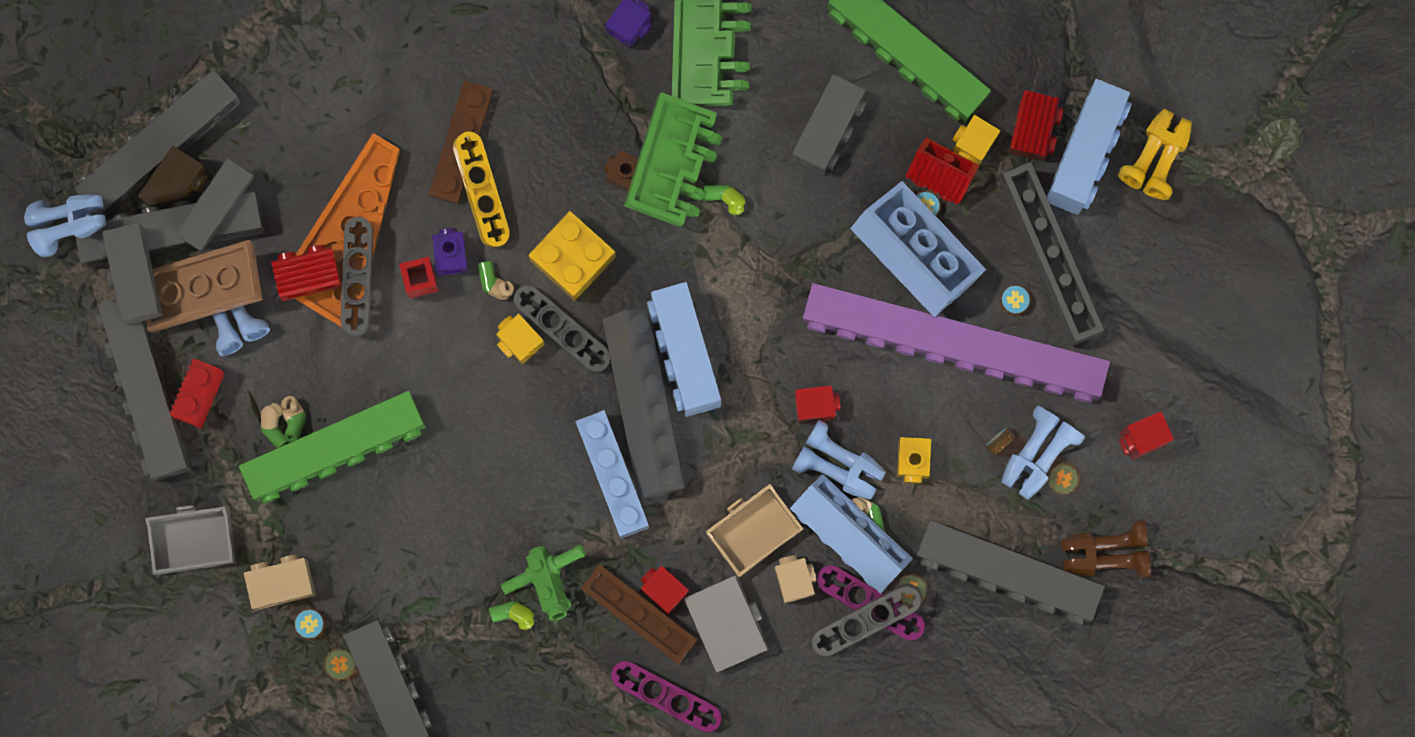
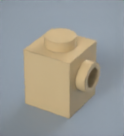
M797 555L779 559L780 565L775 566L774 570L784 604L814 596L812 582L817 581L812 563L806 564L805 558L798 560Z

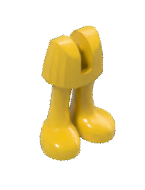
M1163 109L1146 130L1148 141L1136 163L1132 166H1122L1118 173L1119 179L1134 189H1140L1157 151L1161 146L1164 147L1158 164L1143 189L1146 195L1160 200H1168L1172 195V188L1166 182V178L1178 152L1186 150L1192 121L1182 117L1179 124L1173 130L1174 133L1167 131L1174 115L1173 112L1167 109Z

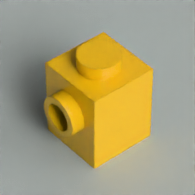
M974 115L968 126L961 125L952 140L956 142L953 151L980 165L997 139L1000 130Z
M517 314L514 318L511 315L508 316L497 327L500 330L496 333L497 338L500 340L497 346L508 358L514 355L522 365L545 345L544 340L520 314Z
M900 437L898 441L897 477H904V483L920 484L922 483V478L928 479L930 476L931 439Z

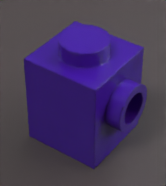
M622 0L605 24L606 33L631 49L638 37L643 39L652 27L650 23L651 13L648 11L649 7L641 0Z
M446 228L439 230V234L432 235L435 268L438 276L468 273L466 244L463 232H457L456 228Z

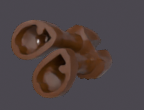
M1136 520L1129 531L1119 535L1092 537L1090 532H1084L1061 540L1062 552H1079L1083 550L1086 552V558L1077 557L1064 560V571L1075 575L1094 576L1095 570L1128 568L1134 570L1139 577H1150L1151 566L1147 550L1120 555H1096V552L1103 550L1147 547L1148 538L1145 520Z

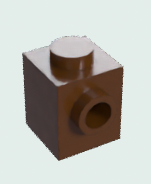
M619 150L616 157L611 155L603 170L607 173L605 176L606 182L628 193L638 159Z

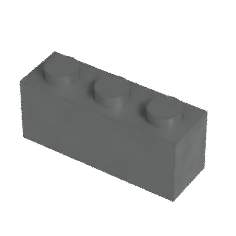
M833 74L792 153L791 160L823 176L827 168L833 170L840 157V154L836 152L840 143L846 144L853 132L854 127L850 126L854 115L860 117L868 102L863 99L866 90Z
M139 223L102 231L104 240L99 243L103 258H108L110 270L106 271V277L110 289H115L117 300H113L112 304L116 318H121L122 322L130 325L163 317L144 228Z

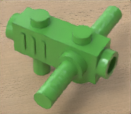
M580 544L561 555L555 556L548 553L545 546L535 547L529 551V556L526 557L529 566L525 569L526 572L502 583L501 588L507 595L529 583L534 584L542 611L548 614L550 620L562 619L567 615L566 611L570 610L572 603L565 596L560 580V572L565 565L586 556V551Z

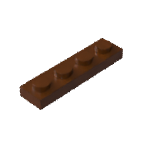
M464 80L429 191L430 197L459 205L464 183L454 154L453 143L457 136L464 132H474L480 136L494 92L493 88ZM464 138L465 143L461 145V149L469 152L470 159L464 160L465 165H468L473 160L471 149L475 147V143L468 142L467 138Z
M600 564L580 588L678 665L697 641L696 638Z

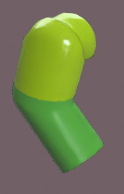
M704 186V191L706 192L705 201L722 200L728 205V212L732 215H740L744 212V205L746 203L744 196L732 186Z
M517 601L489 608L493 623L510 618L517 622L522 630H528L534 625V614L531 609Z

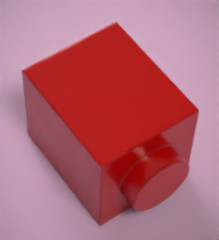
M429 256L399 264L406 294L409 299L439 291Z
M832 385L795 390L798 424L816 422L819 419L822 421L835 419V411H840L839 394L833 393Z
M662 565L658 570L652 567L640 580L644 583L641 590L668 615L689 593V590Z

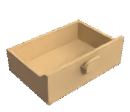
M769 484L748 501L744 502L740 498L729 506L727 510L730 514L708 529L706 535L738 578H740L803 531V528L771 484Z

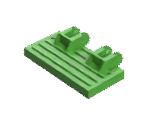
M675 0L672 70L673 97L697 106L733 105L732 91L749 89V82L745 80L724 81V73H744L750 71V63L721 62V59H734V32L751 30L750 22L744 20L726 21V14H745L751 12L750 3H723V0Z
M662 92L657 96L624 207L678 227L684 224L686 215L696 218L699 216L700 209L698 207L678 200L677 197L678 194H682L695 200H704L706 192L703 189L682 181L696 182L703 160L707 162H714L716 160L717 154L714 151L694 144L696 138L710 144H721V135L699 126L701 124L711 128L714 125L717 113Z

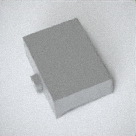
M195 505L177 507V514L145 518L148 528L153 574L160 575L236 564L229 508L218 507L195 511Z
M737 576L728 578L684 598L716 672L725 670L770 650L757 622L762 619L755 602L749 604Z

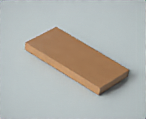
M250 240L154 268L153 273L163 317L147 320L146 326L147 330L153 333L263 300L253 242Z

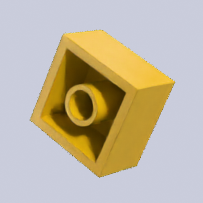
M571 211L563 217L528 255L530 262L573 301H576L616 258L615 251Z

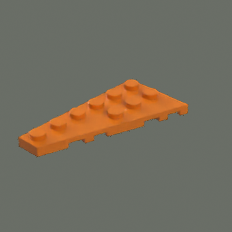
M374 133L371 135L297 251L296 256L308 253V248L312 246L326 245V249L332 247L335 252L342 283L345 226L350 219L363 217L369 221L373 228L374 257L400 153L399 148ZM357 224V228L351 230V233L355 234L357 238L356 246L350 244V248L360 247L367 249V245H361V235L367 234V230L363 229L362 224ZM354 254L349 261L350 267L354 270L364 268L366 257L363 254ZM353 284L348 290V296L352 300H360L365 294V288L361 284ZM342 287L294 298L342 328ZM348 304L347 309H353V319L347 320V324L351 325L353 330H356L358 308L361 309V306L356 307Z

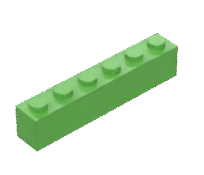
M829 0L827 10L830 12L828 15L834 22L840 26L843 24L847 25L853 30L851 34L857 41L863 45L866 43L871 45L876 50L874 52L881 61L886 64L890 62L899 69L898 74L909 83L914 81L923 88L921 90L922 94L931 102L935 103L937 100L945 107V113L954 121L958 122L961 120L966 124L989 97L991 90L884 1Z
M407 391L241 464L239 468L253 500L256 502L262 500L263 504L280 498L279 492L288 488L292 492L304 488L308 485L307 480L319 476L320 479L335 474L337 472L336 467L347 463L349 467L364 461L365 454L375 451L376 454L383 453L393 448L392 443L403 438L405 442L415 439L421 435L420 430L426 428L412 394Z

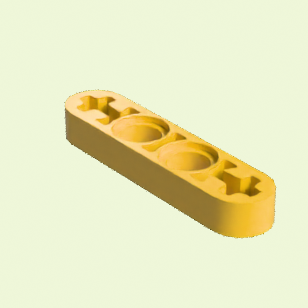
M464 132L454 140V154L480 239L488 247H499L508 240L510 235L509 227L483 142L476 133ZM464 138H467L468 142L475 143V147L471 149L472 157L479 156L480 161H474L465 165L464 160H469L470 156L467 150L461 149V145L465 143ZM472 167H479L484 171L485 178L482 183L476 184L470 180L469 171ZM481 196H488L492 199L494 206L491 212L484 213L479 209L478 200ZM496 214L498 219L492 221L493 226L496 230L500 229L502 235L498 236V242L487 235L492 229L490 221L484 224L482 219L490 218Z

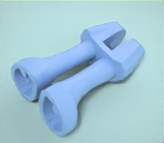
M95 194L70 196L66 201L67 204L51 207L42 200L28 205L24 220L25 224L29 227H44L50 225L53 220L68 217V222L32 230L27 233L28 242L35 253L41 257L52 256L58 249V239L72 235L83 239L107 225L105 215H92L93 211L104 208L102 196Z
M244 306L230 309L245 341H256L269 333L268 323L262 319L253 318ZM225 311L213 314L212 316L218 328L219 337L216 342V350L219 355L227 356L238 351L243 346V342L230 324Z
M1037 406L1033 411L1036 427L1031 438L1019 455L1012 454L1001 481L1011 488L1015 481L1022 476L1020 475L1022 471L1029 473L1030 477L1025 479L1023 487L1018 493L1027 500L1036 494L1049 480L1046 473L1060 452L1070 444L1080 445L1085 438L1083 434L1072 426L1062 422L1055 437L1034 464L1032 461L1046 437L1060 421L1057 416L1040 406Z
M819 419L805 444L825 452L850 468L849 471L822 459L805 446L798 455L792 470L797 473H803L806 470L818 471L842 484V491L857 497L872 499L876 489L866 481L859 479L858 476L862 472L865 476L881 482L886 471L866 453H862L859 456L833 442L827 435L828 425Z

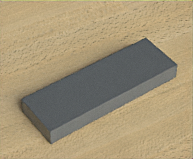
M227 158L175 234L203 252L254 176Z

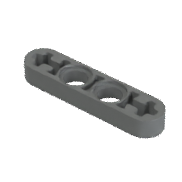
M363 217L350 219L344 230L341 326L348 335L353 337L365 334L370 325L374 233L369 221ZM357 224H362L363 229L367 230V234L361 235V245H367V249L360 247L350 248V244L356 246L357 238L355 234L351 233V230H355ZM354 254H363L366 257L364 268L360 270L352 269L349 265L350 258ZM353 284H361L365 288V294L360 300H352L348 296V290ZM348 304L356 307L365 305L364 310L358 308V318L364 322L357 326V330H353L352 326L347 324V320L353 319V309H347Z
M526 285L516 291L514 303L518 311L590 372L597 374L608 369L611 359L606 347L538 289ZM533 293V300L539 307H541L542 302L547 304L540 309L536 318L532 316L536 312L532 306L528 304L525 307L521 306L523 303L522 294L529 296ZM550 311L557 313L560 317L558 325L553 328H547L542 323V317ZM577 331L582 335L583 341L581 345L572 348L565 343V337L569 332ZM588 341L593 343L589 349L594 354L604 353L602 359L605 363L602 366L600 364L590 365L592 359L586 352H584L583 357L578 355V353L586 348Z
M903 584L820 627L812 638L813 649L822 656L833 655L914 613L922 602L920 589L913 584ZM906 591L908 595L914 594L913 605L909 606L907 602L899 605L897 610L900 613L896 614L894 605L888 599L892 597L893 603H896L902 599V592ZM876 605L886 606L889 610V617L884 621L876 620L872 615V608ZM849 619L858 620L862 625V631L857 635L849 634L845 629L846 621ZM838 626L840 635L846 641L842 642L840 636L832 641V648H828L827 645L821 646L819 644L822 639L821 634L831 637L837 633L834 627Z

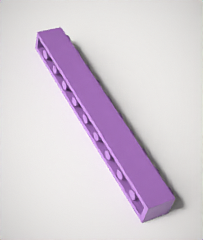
M814 283L811 286L802 323L808 324L807 329L815 332L825 333V329L836 331L837 337L851 341H854L855 337L866 339L867 345L876 348H884L885 345L896 347L897 353L914 356V352L926 355L927 361L937 364H943L944 360L956 363L955 368L968 372H973L974 368L986 371L985 376L1002 380L1003 376L1014 378L1015 384L1025 387H1032L1033 384L1045 386V392L1055 395H1062L1064 391L1075 394L1074 399L1086 403H1092L1093 399L1098 400L1101 397L1110 361L940 316L933 317L932 314Z

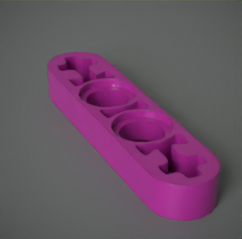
M833 565L823 567L818 572L816 578L817 585L822 592L853 610L883 595L876 589ZM832 571L837 574L835 579L844 584L845 578L851 581L844 589L843 597L836 594L841 588L835 585H831L829 588L824 586L825 579L822 578L824 573L829 575ZM858 586L864 589L866 598L863 603L854 604L849 600L848 592L851 588ZM889 598L888 600L894 605L895 613L898 614L897 607L901 604L898 602L893 603V599ZM874 606V607L872 608V615H873V617H874L876 620H878V621H884V620L879 619V618L876 616V614H875V607H876V606ZM914 612L902 619L907 622L912 618L917 621L915 626L919 629L917 633L905 634V626L898 622L896 628L889 625L885 629L904 640L914 641L923 634L925 625L923 619Z
M622 661L613 667L611 679L618 688L700 731L712 732L719 727L721 714L715 706L631 662ZM626 667H630V674L638 679L640 673L646 675L640 682L638 692L632 690L636 685L628 680L624 684L619 682L620 676L616 674L618 669L624 670ZM649 681H657L662 688L661 694L654 699L648 698L644 694V685ZM677 695H683L689 701V707L683 713H677L671 708V701ZM695 701L701 704L697 710L702 713H707L708 710L714 712L713 718L716 719L714 725L708 724L707 727H703L701 725L702 719L695 715L693 721L686 718L692 712Z

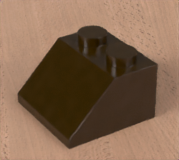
M172 145L138 197L149 208L160 207V209L172 207L173 203L180 201L196 202L198 197L202 196L211 183L210 180L213 176L203 164Z

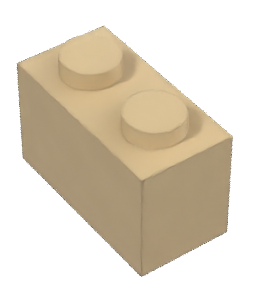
M295 554L280 558L281 564L269 566V562H262L251 565V571L244 573L251 608L257 611L316 596L308 560L305 558L299 559V555Z

